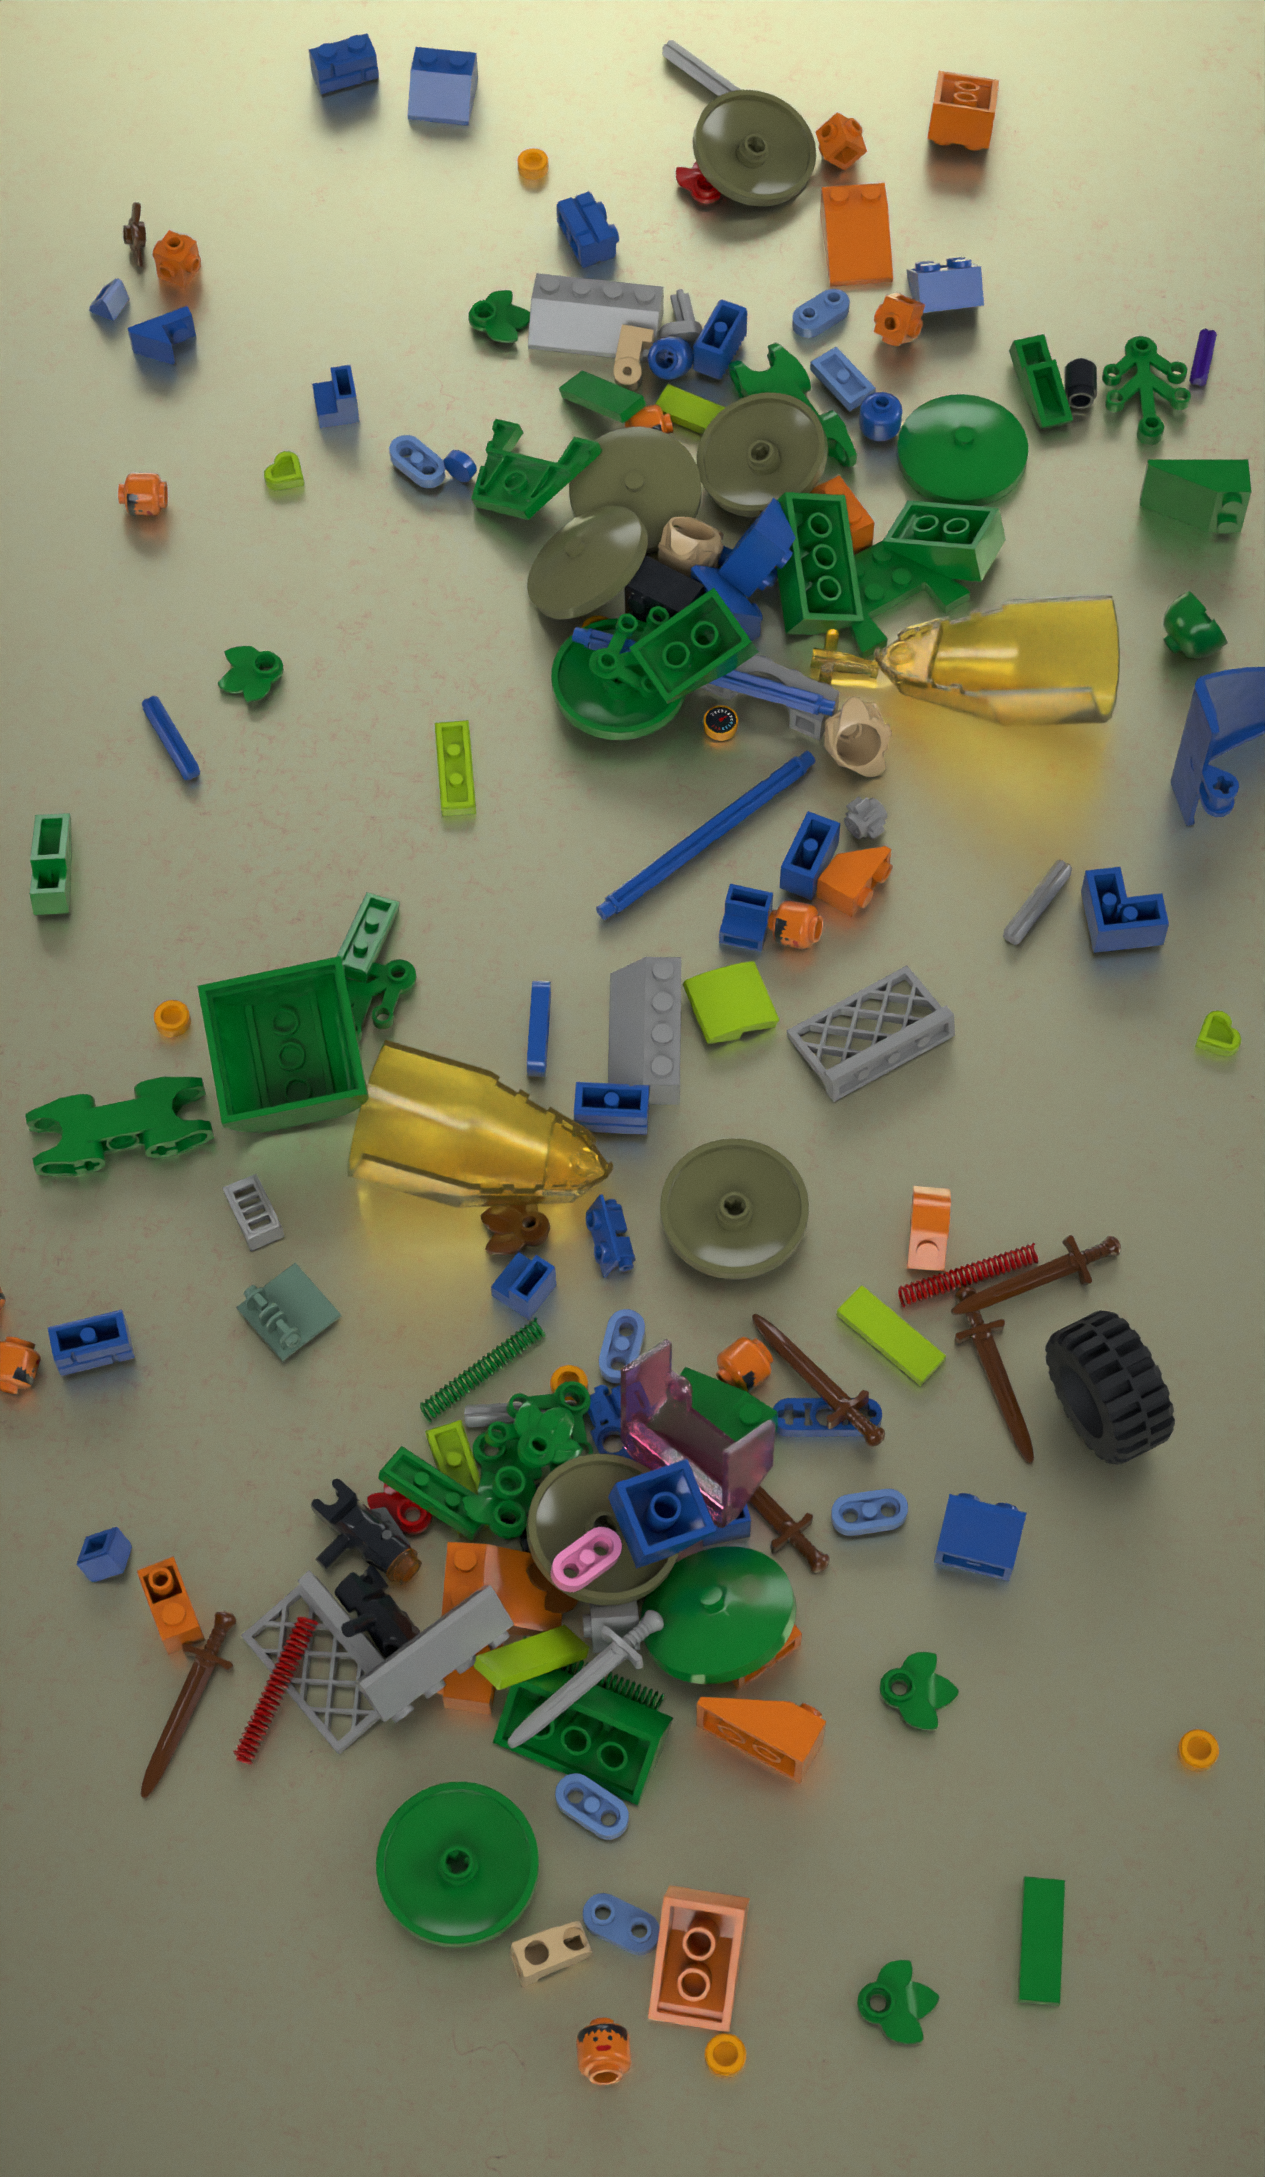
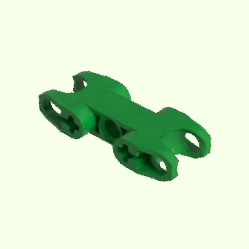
M776 342L767 346L769 350L767 358L771 368L765 371L751 370L742 361L738 360L729 363V375L739 399L759 393H782L801 400L819 418L827 438L828 456L835 458L841 465L847 468L856 465L857 453L847 432L846 425L834 410L821 415L818 414L804 395L811 391L809 376L798 359Z
M164 1076L145 1080L134 1087L135 1099L98 1107L95 1105L93 1096L77 1094L58 1098L25 1114L29 1131L37 1133L52 1132L62 1136L57 1146L41 1152L32 1158L36 1174L41 1176H79L101 1170L106 1164L105 1153L144 1145L147 1157L158 1159L182 1154L214 1139L210 1121L202 1119L183 1120L177 1116V1113L183 1106L197 1101L206 1095L202 1078Z

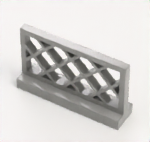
M908 966L899 969L787 1030V1037L826 1086V1093L833 1102L955 1036L954 1014L947 1005L941 1007ZM904 980L912 987L910 995L891 992L894 985ZM869 999L883 1000L880 1011L861 1009L863 1002ZM888 1002L908 1004L905 1015L887 1013ZM913 1005L928 1007L933 1012L923 1018L911 1016ZM839 1015L853 1017L850 1028L831 1025L832 1019ZM858 1018L877 1020L875 1032L856 1029ZM883 1021L902 1024L901 1030L894 1034L880 1033ZM809 1031L822 1033L820 1044L804 1042L800 1036ZM828 1034L847 1037L845 1047L827 1046ZM853 1038L872 1041L871 1046L863 1051L850 1049ZM823 1054L842 1057L839 1064L828 1070L822 1065L821 1059Z
M309 1570L297 1580L300 1584L241 1636L269 1671L274 1674L272 1669L276 1668L275 1663L269 1655H277V1658L282 1657L280 1652L285 1651L283 1646L286 1644L287 1628H295L294 1623L296 1622H288L289 1608L302 1597L309 1605L308 1618L315 1620V1615H317L324 1623H318L319 1625L317 1626L311 1623L308 1624L315 1627L316 1630H329L333 1634L332 1652L312 1651L313 1637L306 1635L311 1642L305 1643L308 1646L305 1649V1654L295 1652L304 1657L302 1678H289L291 1683L281 1682L288 1685L289 1688L285 1690L340 1755L373 1726L380 1717L375 1710L360 1709L362 1692L354 1683L355 1681L336 1680L338 1658L354 1659L358 1664L356 1681L386 1658L364 1632L350 1638L343 1635L341 1630L342 1624L352 1620V1618L319 1578ZM281 1615V1622L275 1621ZM267 1627L280 1628L278 1649L262 1648L255 1640V1637ZM339 1644H341L348 1653L339 1652ZM311 1657L331 1658L329 1680L309 1679ZM292 1684H301L300 1693ZM308 1685L328 1686L326 1708L310 1707L306 1702ZM335 1686L355 1687L353 1709L333 1708ZM316 1713L325 1714V1721L323 1722ZM332 1714L352 1715L351 1731L338 1741L331 1732ZM359 1715H360V1716H366V1717L359 1723Z

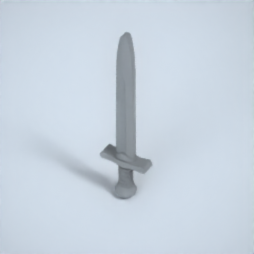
M653 1610L646 1611L641 1622L625 1634L623 1638L619 1637L609 1627L604 1626L601 1631L602 1638L610 1645L519 1725L508 1739L509 1747L515 1748L536 1735L624 1660L628 1659L631 1661L636 1669L643 1668L642 1656L634 1648L640 1644V1641L642 1642L648 1637L649 1634L662 1630L664 1622L661 1615Z

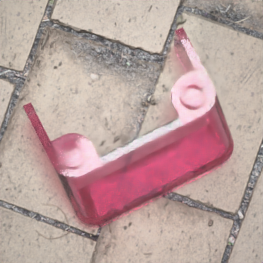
M665 1339L621 1368V1440L628 1454L651 1471L688 1459L714 1525L723 1528L739 1516L773 1467L775 1423L769 1419L737 1442L731 1439L692 1408V1386L684 1376L678 1375L671 1370L672 1342Z

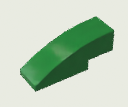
M1045 334L1014 340L1009 353L1026 401L1039 427L1045 429L1071 423L1073 417L1056 359L1052 360Z
M70 813L35 815L30 855L32 876L29 892L34 915L69 913L72 861Z

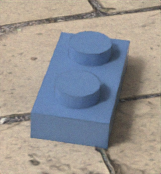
M837 347L810 363L811 372L849 412L860 406L868 395L876 391V388Z

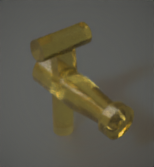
M829 629L826 632L823 649L813 647L810 668L820 669L819 683L824 682L831 685L834 672L871 674L870 678L877 679L880 659L873 658L872 661L852 654L838 652L839 632L837 630Z

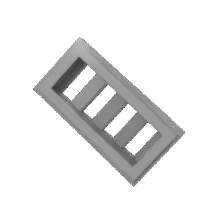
M257 1174L223 1187L224 1194L250 1251L285 1237L283 1228ZM254 1187L255 1191L235 1198L234 1194ZM256 1198L260 1200L242 1209L239 1206ZM262 1208L265 1211L248 1219L244 1217ZM266 1219L269 1220V1223L251 1230L249 1227Z

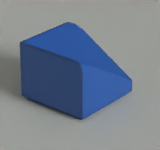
M118 1527L87 1536L77 1560V1566L91 1582H97L124 1573L132 1545Z

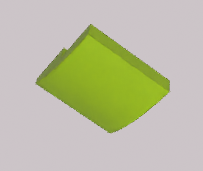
M754 961L717 968L689 978L682 984L707 1044L738 1040L743 1032L775 1028L780 1020Z

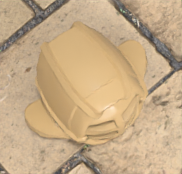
M673 517L664 526L661 541L658 544V562L691 578V567L695 565L717 568L723 550L721 539L723 540L724 533L695 518Z
M852 696L843 703L841 710L826 719L824 747L835 759L838 766L847 767L865 777H875L885 771L884 752L888 748L889 737H891L892 731L890 730V725L884 723L875 702L864 703L860 697Z

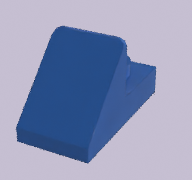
M188 306L127 328L131 347L135 354L169 364H176L172 345L196 336L192 314Z

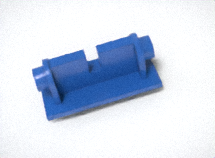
M603 1194L599 1195L586 1211V1226L592 1233L595 1245V1260L600 1264L602 1276L607 1277L614 1267H619L621 1272L633 1269V1262L636 1259L630 1237L616 1236V1234L627 1231L622 1206L617 1204L615 1199L604 1201Z

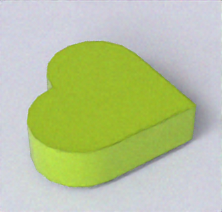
M284 451L279 453L274 459V464L269 465L264 471L265 483L271 490L280 491L305 486L300 461L294 452Z
M1212 1011L1205 1017L1195 1047L1221 1056H1232L1240 1047L1241 1036L1236 1029L1232 1028V1021L1228 1014L1223 1011Z

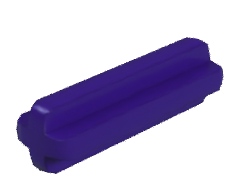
M1205 328L1199 333L1189 379L1192 385L1204 386L1207 383L1217 333L1214 330Z

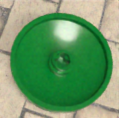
M955 394L932 399L919 406L907 417L898 436L897 462L903 477L916 492L935 503L970 506L991 504L1006 496L1017 486L1024 475L1027 465L1028 440L1018 419L1000 404L979 396Z
M618 618L597 621L583 627V629L588 630L592 628L614 635L616 632L615 624ZM637 620L638 626L631 637H627V639L638 642L647 625L646 622ZM626 622L621 623L624 628L631 629L630 624ZM572 635L563 643L555 656L552 665L551 681L556 705L572 725L592 736L609 740H630L649 735L669 723L684 703L686 695L667 704L659 692L653 698H646L640 694L639 690L618 679L609 682L596 680L588 666L589 659L595 650L585 648L584 644L573 642ZM601 660L604 666H612L609 662ZM637 665L627 667L642 677L647 675L644 669ZM645 683L648 689H655L653 684Z
M736 1546L715 1547L699 1551L675 1563L661 1585L646 1595L640 1613V1622L646 1611L653 1610L661 1615L664 1625L661 1631L649 1634L644 1639V1643L653 1661L663 1671L677 1679L697 1684H717L736 1680L764 1666L782 1649L795 1624L796 1598L791 1583L782 1567L761 1552Z
M448 1782L434 1785L418 1792L404 1802L392 1815L379 1841L376 1856V1874L379 1889L388 1910L404 1929L417 1938L434 1945L452 1948L469 1947L496 1938L521 1917L536 1889L539 1874V1855L535 1835L528 1820L509 1798L481 1784Z

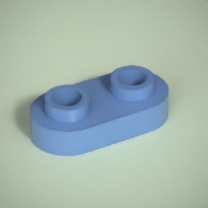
M828 289L796 308L792 319L794 332L801 337L812 338L845 319L849 313L850 301L848 295L838 289Z
M402 435L391 442L389 447L391 462L417 485L423 488H434L444 481L445 465L443 460L416 437Z
M622 1309L615 1312L607 1324L599 1356V1370L603 1378L611 1383L621 1384L629 1381L637 1369L645 1337V1322L642 1316L634 1310ZM624 1328H629L633 1333L630 1336H623L620 1334V1331ZM615 1362H621L625 1367L621 1370H614L611 1366Z
M894 1489L847 1494L839 1497L834 1502L831 1511V1522L839 1533L846 1536L894 1530L905 1522L908 1513V1503L904 1495ZM889 1507L894 1510L895 1514L891 1517H886L881 1513V1510ZM846 1513H853L857 1520L847 1522L843 1516Z
M569 1774L559 1781L555 1791L556 1803L565 1815L602 1839H615L626 1831L629 1823V1814L622 1800L582 1774ZM572 1792H580L583 1795V1799L579 1803L570 1802L568 1797ZM606 1814H612L616 1817V1822L610 1826L604 1825L601 1821L602 1817Z
M607 1893L596 1894L585 1903L583 1922L586 1929L592 1935L633 1955H646L657 1947L660 1927L655 1917L650 1913ZM605 1907L610 1910L611 1915L605 1920H600L596 1917L595 1913L599 1908ZM637 1925L646 1927L648 1931L642 1938H637L632 1934V1929Z

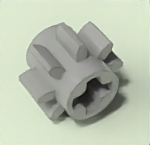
M858 796L846 806L849 811L845 813L844 823L848 831L855 838L861 839L863 837L866 839L869 836L871 840H874L885 831L883 825L886 823L887 812L877 799H868L866 797L862 800Z

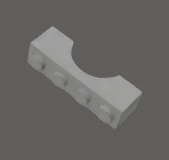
M754 655L734 669L782 683L789 687H796L823 695L824 699L836 702L834 713L838 711L840 691L835 690L827 683H819L810 679L798 670L778 665L766 656ZM709 683L700 687L727 700L740 694V692ZM786 706L790 715L789 727L820 741L825 733V721L831 716L821 713L815 715Z

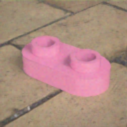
M597 1527L561 1551L555 1557L551 1567L553 1583L563 1591L576 1592L615 1565L622 1551V1542L618 1534L609 1528ZM602 1547L606 1550L607 1554L604 1556L597 1555L594 1548ZM565 1569H572L576 1572L577 1576L569 1578L563 1571Z

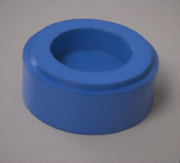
M452 450L443 460L448 473L460 482H469L477 472L474 461L460 450Z

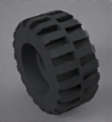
M1099 1310L1051 1335L1046 1344L1045 1351L1047 1355L1045 1358L1046 1364L1049 1366L1050 1380L1055 1386V1393L1064 1407L1063 1410L1066 1416L1073 1423V1428L1084 1439L1086 1446L1090 1450L1095 1451V1455L1099 1459L1105 1460L1109 1464H1124L1168 1441L1175 1426V1418L1172 1416L1174 1408L1173 1403L1169 1399L1168 1387L1164 1384L1161 1377L1162 1373L1158 1365L1154 1363L1148 1347L1144 1346L1141 1342V1337L1135 1330L1129 1327V1323L1124 1318H1119L1118 1314L1114 1312Z

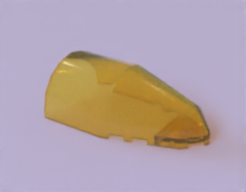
M1113 595L1011 599L1001 602L1002 608L981 613L980 608L970 610L971 616L950 621L949 616L906 627L897 633L898 639L883 650L879 647L874 650L877 666L901 694L1001 726L1106 723L1111 719L1116 705L1119 686L1120 646Z
M385 1040L367 1083L369 1098L367 1102H362L350 1145L347 1175L354 1179L457 1208L573 1203L604 1183L613 1171L612 1161L607 1163L595 1146L597 1140L590 1130L552 1107L546 1110L529 1100L530 1094L522 1089L516 1092L498 1081L500 1076L492 1071Z

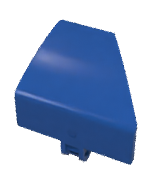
M1265 667L1229 669L1200 676L1196 680L1170 780L1186 826L1195 824L1194 816L1199 799L1203 809L1210 816L1224 817L1233 810L1234 798L1239 790V782L1231 773L1211 766L1209 762L1265 734Z

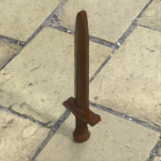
M1069 1235L1062 1241L1069 1252L1068 1254L966 1298L953 1307L951 1313L952 1315H961L975 1312L1075 1272L1079 1274L1080 1284L1088 1285L1092 1282V1278L1086 1265L1104 1257H1117L1121 1252V1244L1116 1237L1107 1236L1100 1244L1080 1252L1074 1237Z
M963 1287L956 1292L955 1300L960 1303L976 1294V1290L972 1287ZM980 1310L966 1313L965 1315L971 1328L958 1332L955 1335L954 1341L959 1345L966 1340L972 1339L1010 1435L1026 1463L1032 1464L1034 1453L1031 1438L992 1332L1003 1331L1005 1320L1000 1319L985 1324Z
M758 1314L752 1315V1322L761 1336L835 1411L827 1416L828 1429H833L847 1419L863 1435L868 1446L875 1447L882 1443L885 1438L884 1429L872 1424L859 1410L869 1402L868 1391L862 1390L854 1399L850 1398L777 1327Z
M746 1472L736 1485L740 1484L742 1495L780 1536L771 1541V1552L776 1553L790 1542L801 1555L803 1554L812 1572L820 1573L824 1571L830 1562L829 1555L816 1549L802 1533L812 1524L813 1515L806 1513L801 1521L795 1522Z
M220 1610L215 1613L214 1628L203 1650L187 1643L182 1645L184 1655L195 1656L196 1658L145 1772L141 1787V1797L143 1799L150 1796L163 1777L214 1668L218 1666L227 1673L233 1670L232 1662L217 1656L222 1646L221 1644L224 1642V1638H226V1633L236 1625V1617L229 1611Z

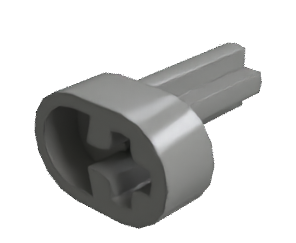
M679 289L676 294L670 296L676 322L663 325L658 332L659 339L670 336L681 337L694 350L693 345L703 329L702 325L695 321L689 294L684 293L683 289Z

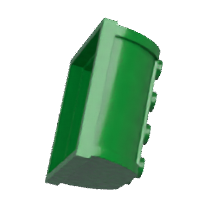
M341 956L197 986L220 1117L224 1128L240 1132H271L341 1117L357 1110L367 1102L369 1095Z

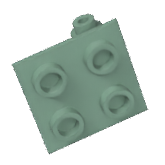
M296 1263L264 1287L257 1288L255 1285L248 1287L243 1294L246 1300L236 1307L282 1361L341 1317L337 1309Z

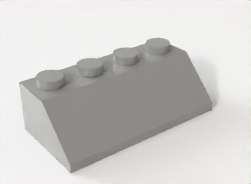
M536 273L531 298L528 349L616 358L622 325L654 330L655 342L659 339L658 332L663 318V287ZM643 350L641 361L648 362L649 350Z
M644 957L610 974L608 1083L628 1084L629 1086L649 1085V1104L680 1105L681 957Z
M491 1585L482 1586L354 1683L383 1722L391 1718L394 1723H397L414 1710V1707L411 1705L412 1701L422 1694L428 1699L447 1684L443 1680L445 1676L455 1669L460 1675L474 1665L476 1660L475 1654L488 1645L493 1650L510 1637L507 1630L514 1623Z

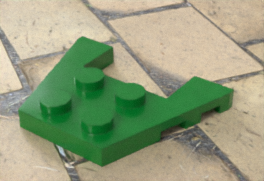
M495 419L492 426L494 435L492 441H488L485 450L488 454L485 466L480 467L471 499L477 508L529 520L601 454L602 449L598 442L573 437L558 462L513 453L511 451L523 435V430L517 423Z
M882 541L854 556L864 621L861 624L850 626L849 629L852 637L854 636L857 652L862 660L887 647L888 638L872 619L917 593L925 590L944 614L969 601L970 591L967 588L932 569L884 547Z

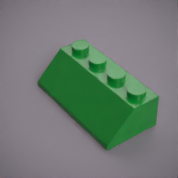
M785 492L777 501L780 503L796 537L789 548L793 552L790 559L782 569L776 566L786 634L818 635L861 624L864 619L845 495Z
M556 1669L510 1686L493 1743L564 1774H582L611 1794L636 1805L639 1804L663 1751L673 1717L603 1687L594 1685L536 1735L521 1745L510 1748L508 1739L519 1725L575 1675L561 1669Z

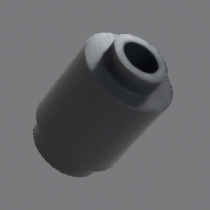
M1084 358L1075 359L1064 368V390L1071 407L1076 409L1088 408L1097 397V367L1093 362Z

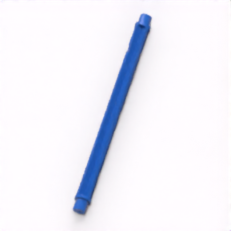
M575 627L572 641L584 644L585 648L596 651L600 648H607L613 634L592 628L586 630ZM626 638L619 654L630 652L629 647L637 641ZM733 670L709 683L774 703H781L815 715L821 713L832 717L836 708V702L824 699L823 695L796 687H789L782 683Z
M805 751L800 756L791 758V760L773 772L764 781L758 783L637 875L606 896L605 901L596 907L599 916L603 920H607L613 914H619L646 891L652 889L708 847L710 843L720 838L772 799L778 792H781L806 774L807 769L816 763L814 756L809 751Z

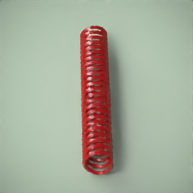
M1032 1243V1245L1027 1244L1026 1247L1022 1246L1020 1249L1016 1248L1015 1251L1010 1250L1009 1253L1005 1251L1004 1255L1000 1253L998 1256L994 1255L993 1258L988 1257L987 1260L983 1259L982 1262L978 1260L976 1263L972 1262L971 1265L966 1264L965 1267L955 1268L954 1271L951 1269L949 1272L944 1271L943 1274L933 1275L932 1278L929 1276L927 1279L922 1278L921 1281L911 1282L910 1285L905 1284L904 1287L900 1285L898 1294L901 1305L904 1308L906 1306L902 1290L907 1304L911 1305V1299L915 1304L917 1303V1298L922 1302V1295L925 1300L928 1299V1294L933 1299L934 1294L937 1297L939 1296V1291L943 1295L945 1290L949 1293L950 1287L953 1291L956 1290V1286L958 1289H961V1283L963 1287H966L967 1283L971 1286L972 1280L975 1284L978 1283V1279L980 1282H983V1276L988 1281L989 1275L991 1278H994L995 1275L999 1277L1000 1272L1005 1275L1006 1271L1008 1273L1011 1272V1268L1013 1271H1016L1017 1268L1021 1270L1022 1265L1027 1268L1028 1264L1032 1266L1033 1261L1035 1264H1038V1256L1034 1250L1035 1243ZM907 1288H908L909 1291H910L911 1299H910V1296H909V1294H908Z
M302 1616L296 1618L298 1622L294 1623L295 1628L291 1629L293 1634L288 1635L290 1639L286 1640L287 1645L283 1646L285 1651L280 1652L282 1657L277 1658L279 1662L275 1663L276 1668L272 1669L274 1674L269 1675L271 1680L266 1681L269 1686H264L265 1691L261 1692L262 1697L258 1698L260 1703L255 1704L257 1709L252 1710L255 1715L250 1716L252 1721H247L249 1726L244 1727L246 1732L241 1733L243 1737L239 1739L241 1744H237L238 1750L233 1751L234 1755L237 1756V1761L248 1765L253 1764L248 1759L256 1758L251 1752L258 1753V1749L253 1746L261 1747V1744L256 1740L262 1742L264 1739L260 1735H267L260 1728L268 1730L270 1728L265 1723H272V1720L265 1716L275 1717L268 1710L278 1712L277 1708L272 1705L281 1706L274 1699L283 1700V1697L277 1693L285 1695L286 1692L279 1687L289 1688L287 1684L281 1681L291 1683V1679L284 1675L294 1677V1674L288 1670L297 1671L294 1666L288 1663L296 1666L300 1665L298 1661L291 1657L302 1660V1656L295 1652L305 1654V1651L297 1646L305 1649L308 1646L299 1640L307 1643L311 1642L309 1638L302 1634L313 1637V1634L304 1628L316 1631V1628L308 1623L317 1626L319 1625L317 1621Z

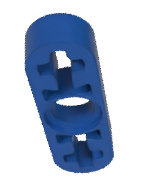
M532 981L527 1050L528 1077H546L551 981Z
M785 1398L778 1401L773 1407L777 1411L778 1417H784V1413L787 1410L792 1411L793 1417H805V1410H810V1425H805V1418H794L791 1425L785 1424L784 1418H778L777 1433L782 1436L863 1437L849 1421L848 1425H843V1422H841L833 1429H828L827 1426L821 1425L816 1419V1414L822 1409L833 1410L822 1398ZM869 1398V1402L859 1410H867L868 1415L872 1417L870 1418L872 1424L880 1427L882 1409L876 1401Z

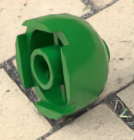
M1190 591L1177 597L1168 606L1163 620L1167 636L1163 638V641L1173 654L1180 651L1187 658L1199 660L1214 655L1228 641L1214 619L1211 620L1205 612L1207 609Z

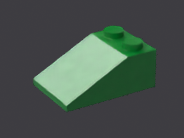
M1248 459L1148 460L1139 504L1142 507L1206 532H1220L1223 534L1241 532L1251 496Z
M908 500L882 542L884 547L950 579L982 582L1006 538L999 508Z
M712 588L629 647L667 704L732 672L759 653L715 588Z
M685 1367L642 1422L641 1426L733 1486L747 1472L778 1431V1414L776 1410L748 1392Z

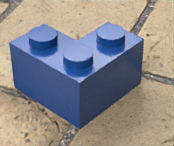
M1121 867L1085 871L1081 896L1094 953L1164 945L1169 921L1162 893L1127 897Z

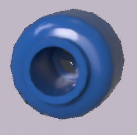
M670 336L655 341L649 349L647 358L648 365L656 376L670 380L687 374L692 367V359L694 357L693 350L687 341L681 337Z
M875 392L863 400L860 407L859 425L860 430L866 437L875 441H887L898 434L903 413L902 405L898 398L886 392Z

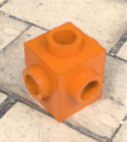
M838 112L815 131L820 144L818 149L824 159L846 171L867 152L861 135L863 132L862 127L854 118L849 119Z
M169 230L164 238L159 240L154 246L153 258L158 278L186 288L201 268V257L199 256L197 241L187 235H180Z
M899 293L886 295L883 304L876 310L874 316L876 325L873 332L883 336L882 341L893 346H900L901 344L913 341V339L918 337L922 329L923 321L920 319L925 304Z

